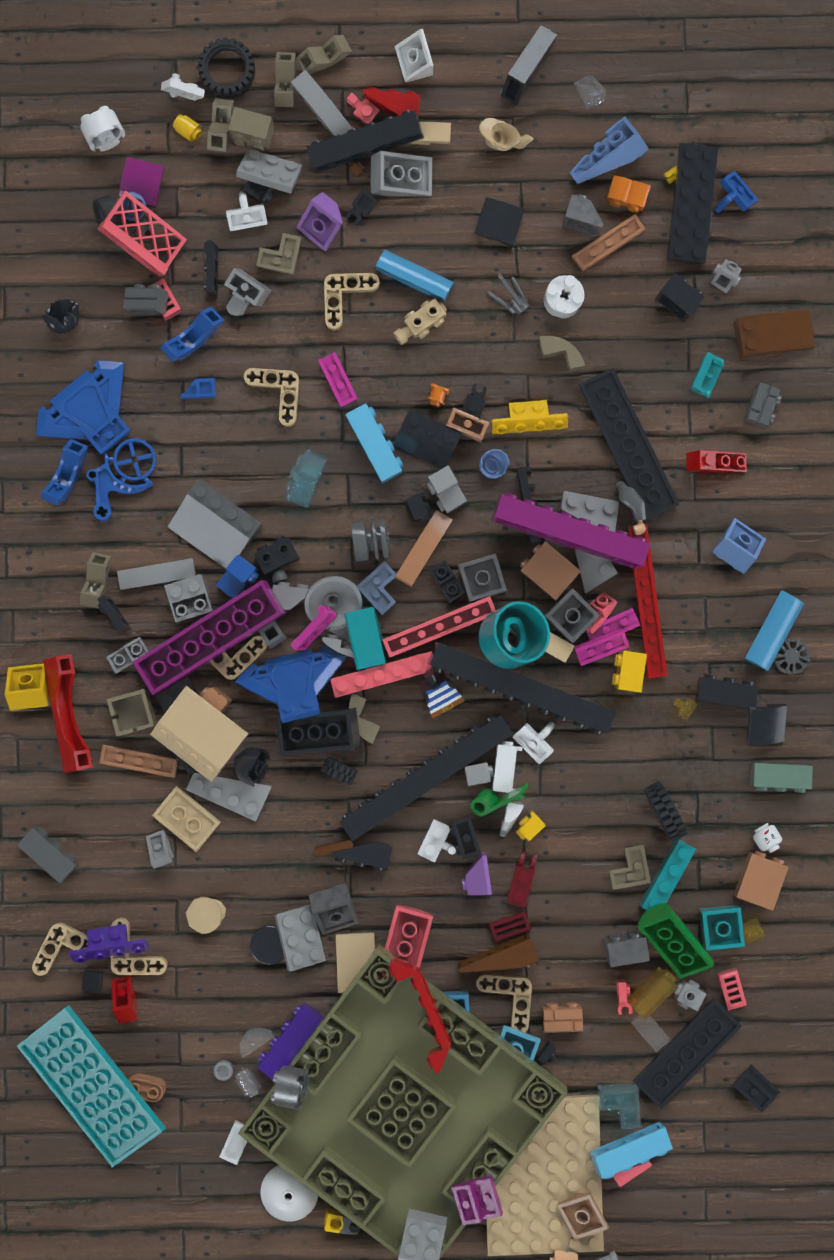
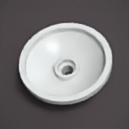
M279 1165L273 1167L265 1175L261 1185V1200L265 1209L273 1217L282 1221H297L306 1217L313 1210L318 1199V1195ZM290 1193L292 1197L288 1199L285 1197V1194Z

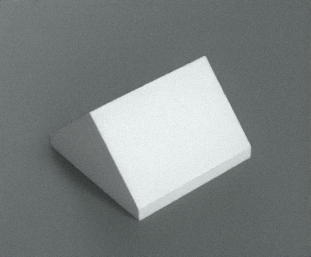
M419 29L395 46L405 82L433 75V62L423 29Z

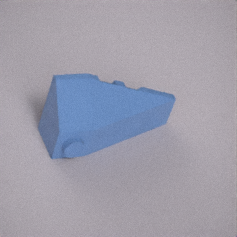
M623 117L605 132L607 136L601 143L596 142L593 146L595 149L592 153L585 155L569 172L577 184L633 162L649 150L639 133L626 117Z

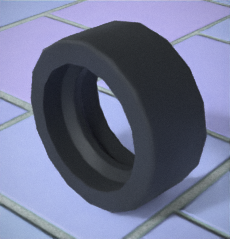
M109 195L93 201V212L98 225L105 220L116 204ZM121 214L113 215L110 221L116 226L123 225Z

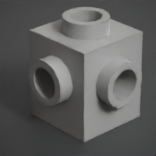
M725 259L722 265L718 263L712 274L715 276L711 284L727 293L731 286L736 287L741 279L738 275L742 269L736 263Z
M683 980L682 983H678L675 987L674 997L678 1000L677 1004L685 1009L691 1007L698 1011L706 993L699 988L700 985L692 980H689V982Z

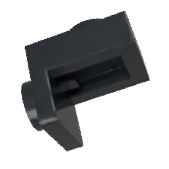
M247 181L242 189L243 192L260 204L269 201L274 194L273 188Z

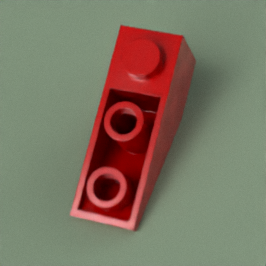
M374 87L363 89L364 99L366 98L390 116H399L407 110H415L419 116L420 95H417L416 92L398 93L397 90L393 89L379 91V89Z
M709 450L687 452L686 472H747L746 453Z

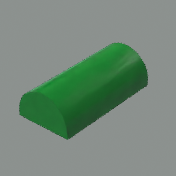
M657 904L642 915L638 922L639 930L680 979L713 967L714 961L668 904Z

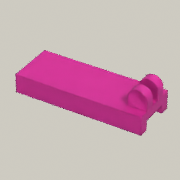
M334 352L319 359L318 362L340 407L358 399L336 353Z
M319 606L317 608L319 615L291 643L293 649L306 650L338 616L335 611L331 610L329 606Z
M633 608L605 620L593 634L587 630L586 633L589 639L593 640L623 628L624 632L640 626V623Z
M623 628L574 646L581 666L630 648Z

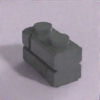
M134 284V287H127L125 289L123 309L132 314H166L168 293L162 290L159 285L151 284L149 288H145L144 285Z
M761 382L757 383L744 421L766 428L769 424L772 425L776 416L773 413L774 408L779 406L782 398L779 395L780 389Z

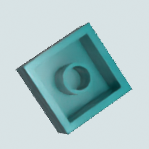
M729 905L698 909L702 946L706 951L745 947L741 907Z

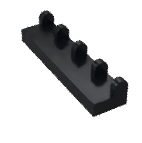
M519 467L516 471L522 501L524 502V499L531 500L530 489L535 488V484H528L526 473L531 472L532 467ZM528 533L530 545L545 542L544 538Z

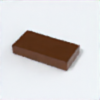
M350 838L316 846L314 848L315 856L352 848L354 844Z

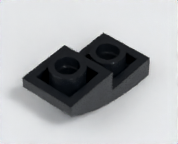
M445 560L429 570L450 605L466 595V592Z

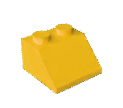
M44 663L8 667L4 695L10 711L46 707L49 705V690Z

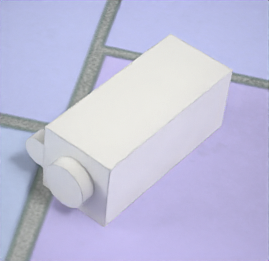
M502 741V744L497 745L492 791L509 793L515 790L513 789L516 753L517 751H522V747L513 746V742Z

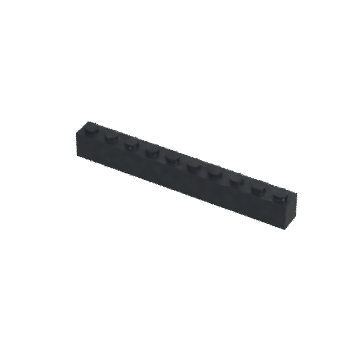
M435 642L427 663L432 666L431 670L441 674L443 670L450 673L449 677L460 680L461 677L467 679V684L478 687V684L486 686L485 691L493 694L496 691L503 693V698L511 701L514 698L521 700V705L529 708L535 705L539 707L537 710L547 715L549 712H553L556 714L555 718L565 722L567 718L574 721L573 725L584 728L585 725L591 727V732L599 735L602 732L608 734L616 714L615 711Z
M493 714L486 719L487 723L480 727L478 724L469 730L471 732L470 735L467 737L460 736L453 741L455 745L450 748L445 746L438 751L439 755L432 759L430 756L421 762L423 764L422 767L419 769L412 768L405 773L407 777L402 780L397 778L390 783L391 787L384 791L382 788L373 794L375 796L374 799L371 801L366 799L357 805L359 809L352 812V810H349L343 814V819L340 823L351 840H356L513 735L502 716Z

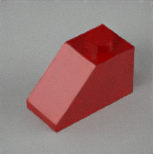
M131 975L112 979L113 1013L119 1024L138 1020L137 1000Z

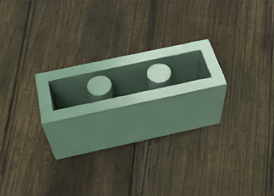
M751 762L750 786H754L756 790L767 791V787H773L775 791L787 792V788H794V792L806 793V789H812L813 766Z

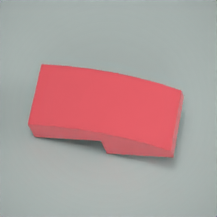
M602 592L590 603V606L600 616L586 629L588 632L593 634L608 618L617 604L614 598Z

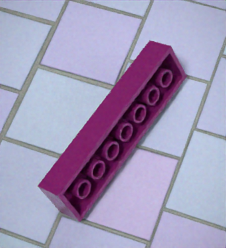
M510 493L501 495L497 500L491 518L492 522L634 569L644 566L650 544L646 543V539L635 536V538H631L624 531L616 530V532H613L606 525L598 524V526L590 524L591 521L588 519L580 518L577 520L572 518L570 513L561 512L559 514L553 512L554 508L543 505L541 508L535 506V502L524 499V502L517 500V496Z
M261 580L133 661V664L152 695L159 694L253 635L273 620H277L286 612L268 582Z

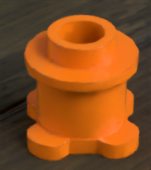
M431 384L430 395L426 398L429 401V405L437 408L440 405L444 406L445 403L443 401L445 396L449 394V389Z

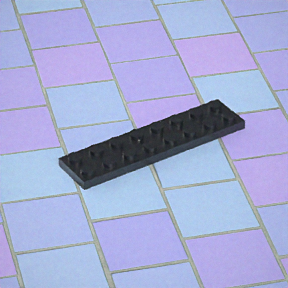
M614 367L579 383L580 390L628 487L635 489L645 502L646 519L643 521L646 522L679 506L680 504Z

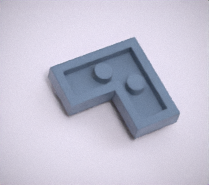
M385 561L357 586L360 592L381 615L396 603L384 589L396 576V573Z

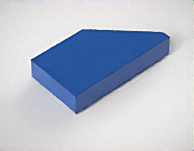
M215 378L195 379L187 390L180 395V399L216 398Z

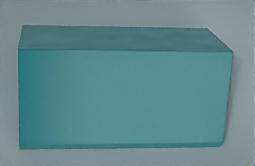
M369 607L344 613L356 669L360 670L387 664L388 660L376 608Z

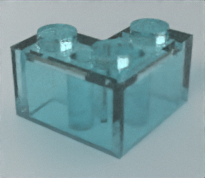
M306 450L303 456L300 455L296 462L297 467L293 466L289 476L292 478V481L289 480L285 490L288 492L286 500L308 508L328 458Z
M635 1083L597 1085L600 1110H618L621 1129L641 1128L639 1089Z

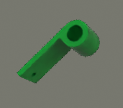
M526 783L500 798L491 789H483L471 802V809L476 815L485 816L513 800L517 802L524 798L523 793L529 785Z

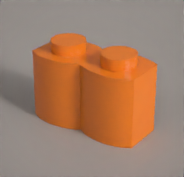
M614 175L606 201L610 202L609 204L613 207L625 206L628 207L629 211L638 213L644 209L650 185Z

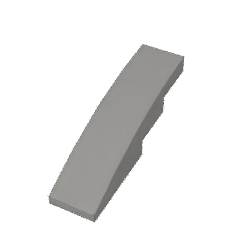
M306 70L291 81V85L302 96L304 102L316 114L317 119L331 135H342L352 129L333 102Z

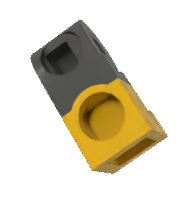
M326 1208L323 1224L325 1231L341 1234H359L360 1227L341 1212L335 1211L333 1208Z

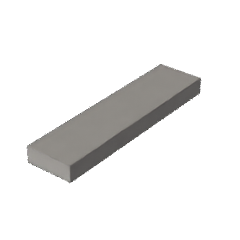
M193 558L117 571L120 590L179 581L196 576Z

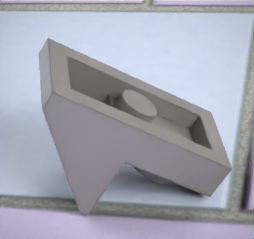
M161 830L146 836L152 867L155 869L171 863V858L174 857L165 831Z

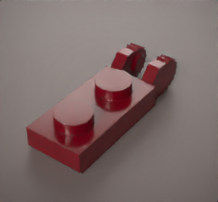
M521 851L506 903L525 908L535 873L534 868L537 855L533 854L530 866L526 868L522 867L526 858V852Z

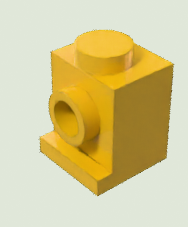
M532 810L529 812L531 814L529 818L525 816L518 823L520 826L516 833L522 840L527 838L530 841L546 826Z

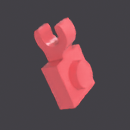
M352 92L347 97V103L356 109L353 115L365 125L371 123L380 113V110L366 98L361 102Z
M616 979L617 1011L619 1015H622L621 1009L628 1007V1013L632 1014V1006L627 1002V996H630V986L626 984L624 979Z

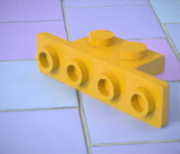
M547 400L509 403L510 418L491 420L492 434L568 428V414L549 415Z

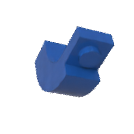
M211 306L201 311L193 323L180 335L163 343L160 349L172 362L178 359L182 361L199 349L224 322V319Z
M72 439L68 441L62 449L57 471L50 483L42 491L41 499L58 506L62 500H67L82 470L88 446Z

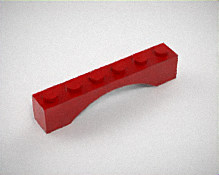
M72 654L44 659V669L63 771L68 773L93 768L90 749L79 732L73 711L72 688L75 669Z

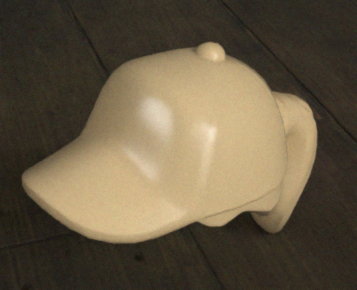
M486 118L479 125V130L485 137L486 144L494 150L507 151L513 147L523 149L533 141L532 136L527 134L520 136L514 126L494 118Z

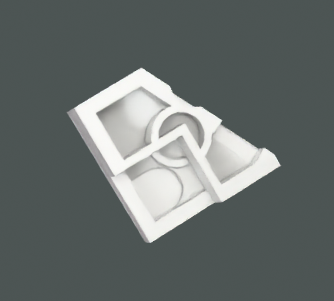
M521 802L507 803L500 836L505 837L523 809L524 805Z

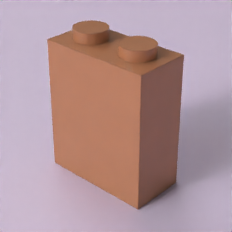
M546 541L543 545L539 542L533 549L535 554L532 558L529 559L527 557L521 563L522 569L520 572L553 601H556L581 571Z
M756 850L755 853L748 852L733 895L773 911L789 867L784 865V861L773 857V860L765 858L766 854Z

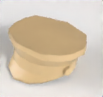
M208 897L196 898L186 911L189 926L201 934L211 933L221 925V921L225 917L226 908L222 902Z

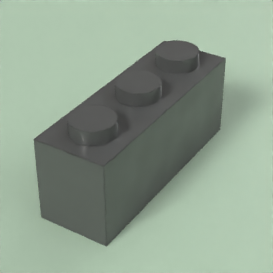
M36 826L31 828L17 846L59 883L64 882L79 865L76 862L77 858L70 852L66 853L62 849L63 846L57 840H51L47 836L48 832L42 827L38 828Z

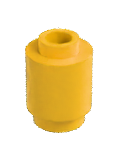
M180 114L174 120L173 128L190 142L197 141L201 137V125L188 116Z

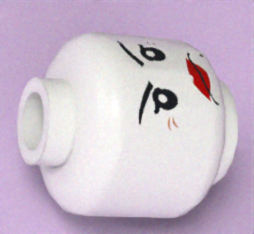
M766 823L754 830L753 839L761 851L765 852L768 850L769 853H772L780 848L778 844L781 843L782 837L774 825Z

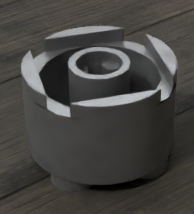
M284 1065L280 1068L279 1072L276 1071L273 1078V1083L276 1086L275 1091L271 1095V1103H274L276 1106L301 1110L304 1104L301 1102V1099L306 1097L308 1091L309 1075H306L308 1070Z

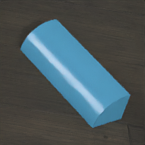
M386 249L376 264V271L445 303L454 284L453 281Z
M781 590L745 657L748 662L769 671L804 605L802 601Z

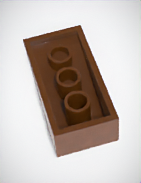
M809 310L756 314L737 317L733 322L739 360L815 347Z
M526 933L458 962V969L460 973L514 969L525 966L528 969L537 965V961L540 959L529 933Z

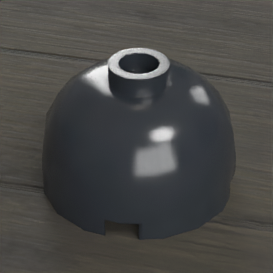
M248 747L237 754L234 759V769L239 780L253 787L255 783L259 784L268 770V765H265L266 759L270 760L269 752L259 747Z

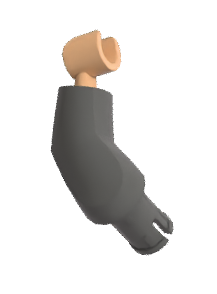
M619 481L615 485L617 487L615 490L619 494V500L630 508L633 521L638 522V524L633 526L634 533L636 535L643 534L646 531L642 521L646 519L645 502L635 489L628 487L624 481Z

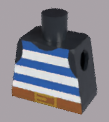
M428 670L424 673L423 676L426 681L420 684V688L432 718L465 701L459 690L444 672L436 675L434 670Z

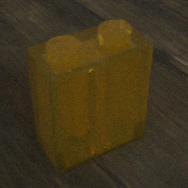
M658 967L627 1000L635 1011L646 1020L678 988L675 983L677 979L667 968L662 970Z

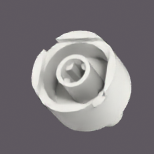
M102 106L98 111L85 114L80 119L82 122L80 129L92 151H95V149H100V151L109 150L120 143L119 138L121 136L123 138L125 136V131L115 112L109 109L108 106Z
M571 275L559 276L553 279L544 294L546 310L551 315L563 319L573 316L584 301V289L581 283ZM561 294L567 296V299L561 298Z

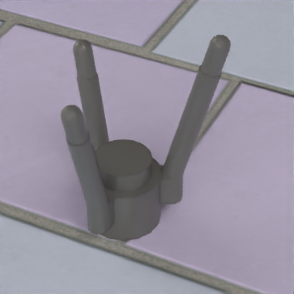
M498 274L499 279L514 298L510 302L512 306L490 291L487 294L507 308L512 315L516 312L519 316L530 306L527 303L528 300L514 277L511 280L519 294L518 296L503 276Z

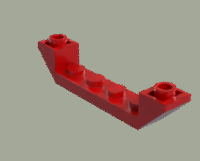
M393 958L390 961V966H388L392 978L395 977L397 982L412 976V979H410L414 990H418L420 997H418L419 1003L428 1013L426 1015L427 1022L430 1027L433 1026L436 1032L434 1033L437 1045L441 1044V1046L429 1050L427 1057L430 1069L434 1068L436 1074L440 1073L451 1046V1039L421 969Z

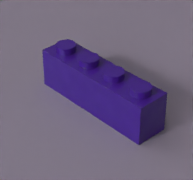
M306 1002L302 1006L298 1005L292 1013L294 1015L291 1021L287 1020L281 1027L283 1031L279 1037L275 1035L269 1044L271 1046L267 1053L263 1051L257 1060L260 1062L257 1068L272 1080L276 1071L279 1072L282 1066L289 1065L323 1019V1015Z

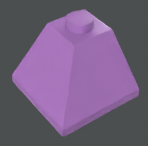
M324 192L320 193L310 201L296 227L324 251H327L343 223L338 204Z
M481 852L465 873L466 879H462L463 891L467 890L468 895H492L485 852Z

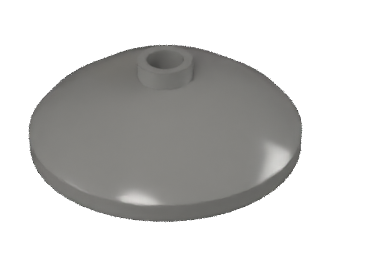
M338 576L326 577L315 582L309 588L304 600L305 612L312 622L319 615L317 611L319 606H329L338 616L326 629H341L347 626L344 613L361 610L362 597L357 586L350 580Z

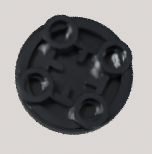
M266 925L259 928L252 936L250 942L254 958L267 965L276 964L283 960L284 953L277 926Z

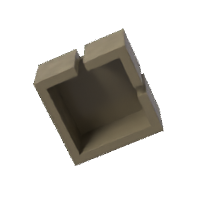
M234 107L228 130L232 141L236 145H252V148L257 151H269L275 128L272 117Z
M148 689L106 699L111 716H119L118 719L112 720L117 737L157 725Z

